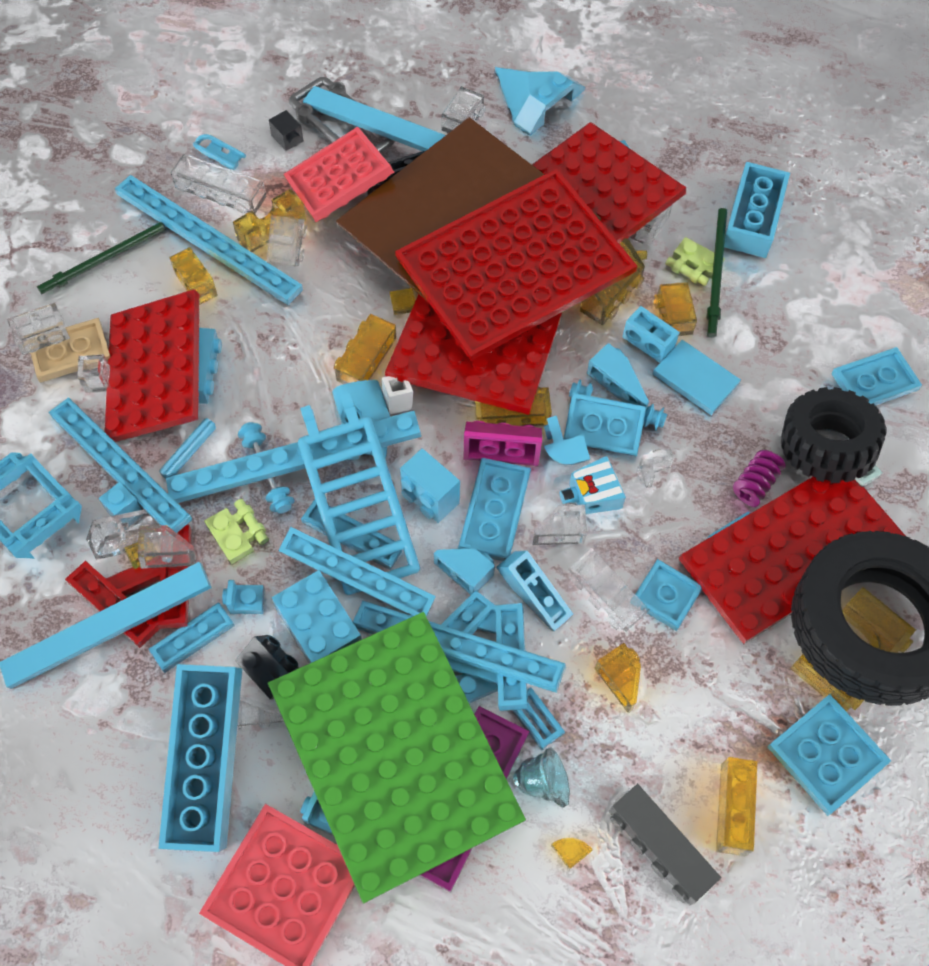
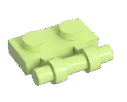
M685 237L675 249L673 256L667 259L665 265L671 267L673 272L689 277L691 282L706 286L710 278L712 279L714 252Z
M239 499L234 503L238 510L234 515H231L229 510L225 508L204 520L207 528L231 565L254 552L250 542L257 539L259 544L263 545L269 541L265 534V527L262 523H258L254 517L253 509L250 505H246L243 499ZM243 522H246L249 530L245 533L238 526Z

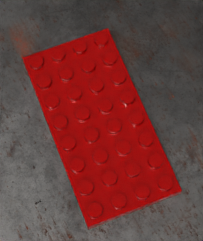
M811 477L680 555L679 560L693 579L702 587L703 592L737 637L745 644L792 614V599L795 595L796 587L813 558L826 545L834 540H838L839 537L863 531H883L906 535L864 487H861L856 480L849 482L840 480V483H831L830 480L821 482L817 481L816 477Z

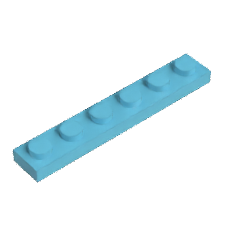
M290 527L278 550L412 616L424 612L427 617L436 596L293 527Z

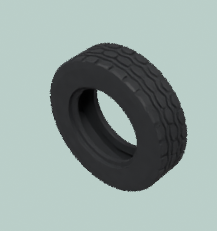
M883 531L856 532V534L851 533L832 541L813 558L800 579L792 599V628L795 629L794 635L798 646L802 649L803 655L812 664L816 672L822 678L828 680V683L856 699H862L865 702L878 705L885 704L886 706H901L904 703L909 705L920 702L922 699L926 700L929 698L928 546L917 540L910 539V537ZM870 582L886 585L903 594L914 605L922 619L924 626V642L922 647L911 652L895 653L878 649L862 640L851 629L844 617L841 607L842 590L857 583Z

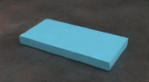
M481 458L458 549L475 548L481 554L484 552L492 559L504 561L511 555L531 468Z

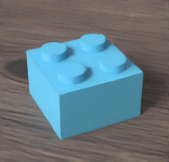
M423 448L400 468L401 493L408 502L417 504L426 518H433L439 523L460 504V480Z

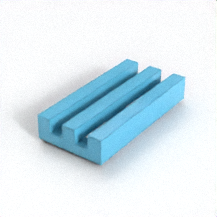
M530 687L527 689L528 697H530L555 732L551 734L529 703L528 709L525 710L544 734L545 740H543L521 709L512 711L525 729L530 731L529 734L540 749L543 750L557 738L563 736L565 731Z

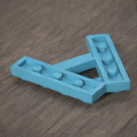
M475 591L441 624L472 635L478 629L496 634V642L525 651L524 610L522 603L494 605L478 591ZM447 658L453 671L498 684V707L500 711L528 709L527 683Z

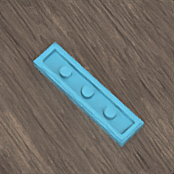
M314 499L301 520L302 523L326 535L318 506ZM345 514L332 518L337 533L363 525ZM375 531L342 542L341 544L358 553H362L395 541ZM403 550L372 561L391 570Z

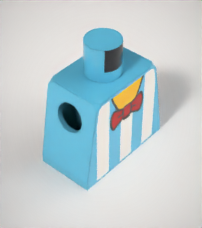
M608 456L574 471L570 477V488L559 492L564 506L577 502L582 514L622 509L626 499Z

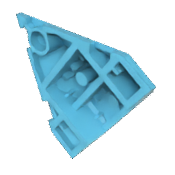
M495 67L506 104L512 114L513 124L529 136L544 125L545 112L560 99L566 97L573 101L585 91V86L558 71L535 72Z

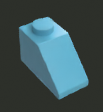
M475 548L442 549L434 553V564L470 595L475 591H479L494 576L495 565L492 558L484 552L481 554Z

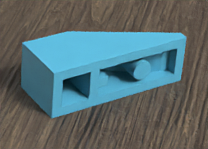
M608 343L589 360L587 374L622 402L648 407L649 400L628 358L620 349L614 348Z
M515 551L496 567L511 589L552 631L558 629L573 615L570 608L528 551Z

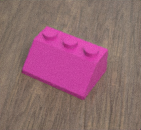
M479 420L473 422L466 421L463 460L481 461V458H487L510 464L538 466L542 446V428L532 425L515 426L508 423L492 424Z

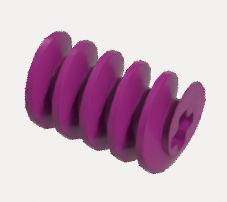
M767 450L758 451L743 473L740 474L738 480L733 484L735 495L748 506H759L760 500L764 499L765 493L769 492L771 485H774L776 478H779L781 471L786 468L784 460L774 452Z

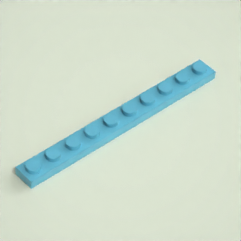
M129 175L115 188L118 196L158 222H161L286 305H289L303 291L302 284L132 175Z
M415 411L373 421L381 447L422 437ZM362 428L312 444L310 448L313 458L317 459L369 441L365 429ZM298 442L167 477L166 483L168 494L177 503L302 470L306 467Z

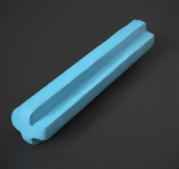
M208 418L204 419L159 470L160 475L165 479L175 476L216 429L215 423Z

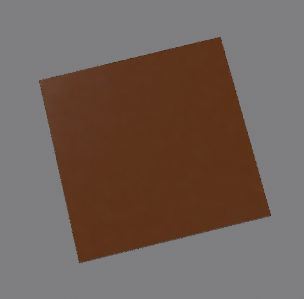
M469 117L337 219L336 223L426 300L396 258L395 251L545 174ZM594 213V214L598 217V219L601 221V217L598 216L596 213Z

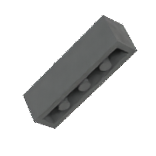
M638 783L608 811L612 815L610 820L614 826L620 831H626L632 838L630 843L634 849L641 855L646 854L653 862L651 867L654 872L662 879L666 877L673 885V893L682 903L687 902L690 906L696 903L722 878Z

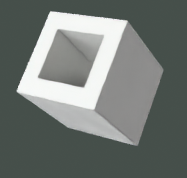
M390 376L383 377L382 394L389 414L412 410L413 390L410 382L405 380L400 382L397 381V378Z

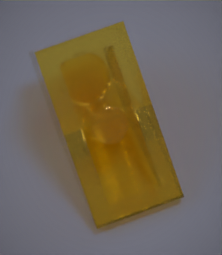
M622 643L600 658L594 669L627 713H629L637 703L641 664L635 650L628 648L625 643Z

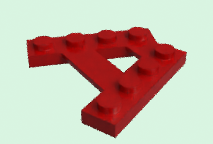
M190 525L184 526L174 536H171L163 528L161 555L113 576L103 577L85 560L65 580L100 612L126 599V595L157 581H162L190 567L191 527ZM189 600L125 631L123 634L141 648L160 629L188 627Z

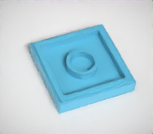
M657 559L630 603L677 631L700 594L702 587L696 581Z

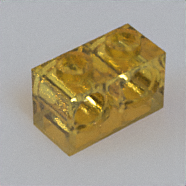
M191 247L169 257L174 273L185 290L195 289L199 293V305L218 296L213 278Z

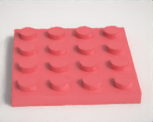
M356 127L283 175L315 222H318L321 219L327 218L330 213L338 208L347 205L349 201L358 195L366 193L372 186L386 180L394 171L359 127Z
M265 804L199 914L285 966H311L352 893L355 884L337 844Z

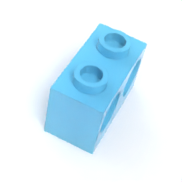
M640 306L627 319L622 337L661 363L675 348L680 332Z

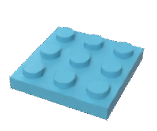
M831 694L767 746L827 816L831 815L891 762L890 758Z

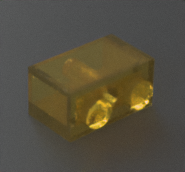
M688 282L660 284L658 294L654 295V306L656 309H659L660 313L658 318L679 331V336L693 335L697 318Z

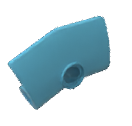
M378 380L351 382L337 386L332 391L341 424L347 423L348 419L340 395L349 392L352 396L358 418L369 416L373 421L390 417ZM388 446L382 447L385 459L387 456ZM360 456L348 460H357Z

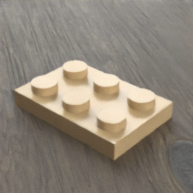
M99 318L27 339L35 373L40 383L106 363L111 358Z

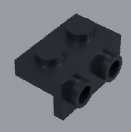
M270 635L254 636L235 660L270 700L274 699L268 682L299 669L296 659L286 654L280 647V642Z

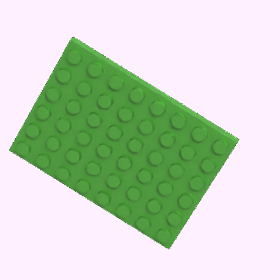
M424 612L268 682L363 904L526 821Z

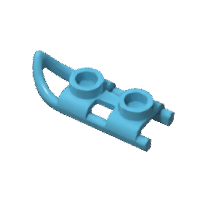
M208 134L200 135L193 142L194 148L202 154L232 170L238 167V162L241 158L246 157L245 153ZM203 140H211L206 149L199 145ZM223 148L228 149L229 153L222 152Z

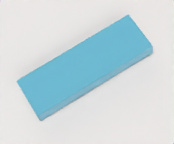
M218 602L188 622V627L179 628L149 648V651L165 673L235 625Z

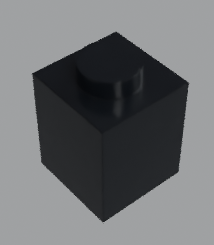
M287 110L268 120L271 136L285 151L304 141L301 125Z

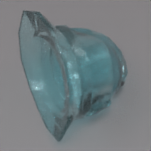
M552 747L547 748L544 753L539 754L537 757L525 759L521 763L522 765L515 771L513 775L514 782L524 794L543 798L548 802L553 801L561 808L569 805L570 788L568 776L561 759Z

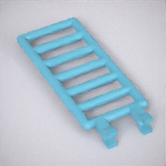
M350 392L340 395L348 419L347 423L319 431L311 406L308 405L300 408L309 435L299 438L298 445L329 545L342 551L340 545L342 542L396 525L400 540L352 556L361 561L368 562L404 550L408 565L388 571L387 573L399 579L418 573L420 565L372 418L369 416L358 418ZM358 429H365L369 442L317 459L313 458L310 445ZM372 452L376 463L375 467L321 484L317 469ZM380 476L384 491L329 508L325 493ZM388 500L392 513L391 516L339 533L336 532L332 518ZM341 582L346 595L361 592Z

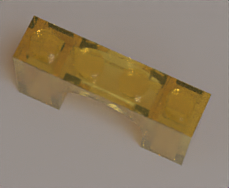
M864 587L842 609L845 619L866 637L870 645L878 649L904 653L914 642L910 637L916 629ZM803 654L790 668L824 698L831 694L845 711L850 707L856 710L864 701L847 695L846 692L840 691L828 683V680L822 678Z

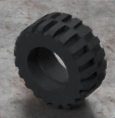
M823 387L819 388L818 391L813 389L806 392L805 395H800L794 400V403L790 404L781 434V448L788 461L791 460V465L796 470H802L803 475L816 477V480L824 482V480H830L831 483H840V480L849 482L855 480V477H863L874 468L885 441L887 427L883 415L879 413V409L874 403H869L868 398L863 395L860 397L851 390L847 392L843 391L842 388L834 387L833 389ZM815 430H834L844 434L849 440L829 439Z

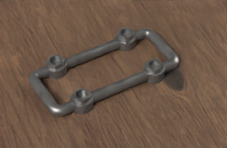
M319 77L292 94L289 98V104L296 111L297 119L301 123L312 124L333 143L340 137L313 115V108L310 104L299 103L298 101L306 97L313 86L319 88L325 86L332 93L351 100L354 99L346 93V87L343 83L332 82L327 77ZM372 132V134H373L375 137H377V138H382V137H383V136H381V135H378V134ZM386 138L376 145L375 148L382 153L391 147L395 141Z

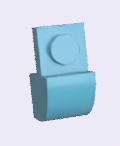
M557 416L547 418L548 425H544L548 440L553 439L554 442L544 445L548 455L554 461L563 465H575L590 461L584 435L564 440Z

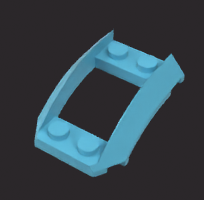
M11 452L0 460V491L28 471L55 500L14 533L0 520V541L15 558L35 559L30 552L37 546H40L56 531L63 528L70 520L74 519L79 524L82 506L52 477L31 453L28 456H22L21 453Z

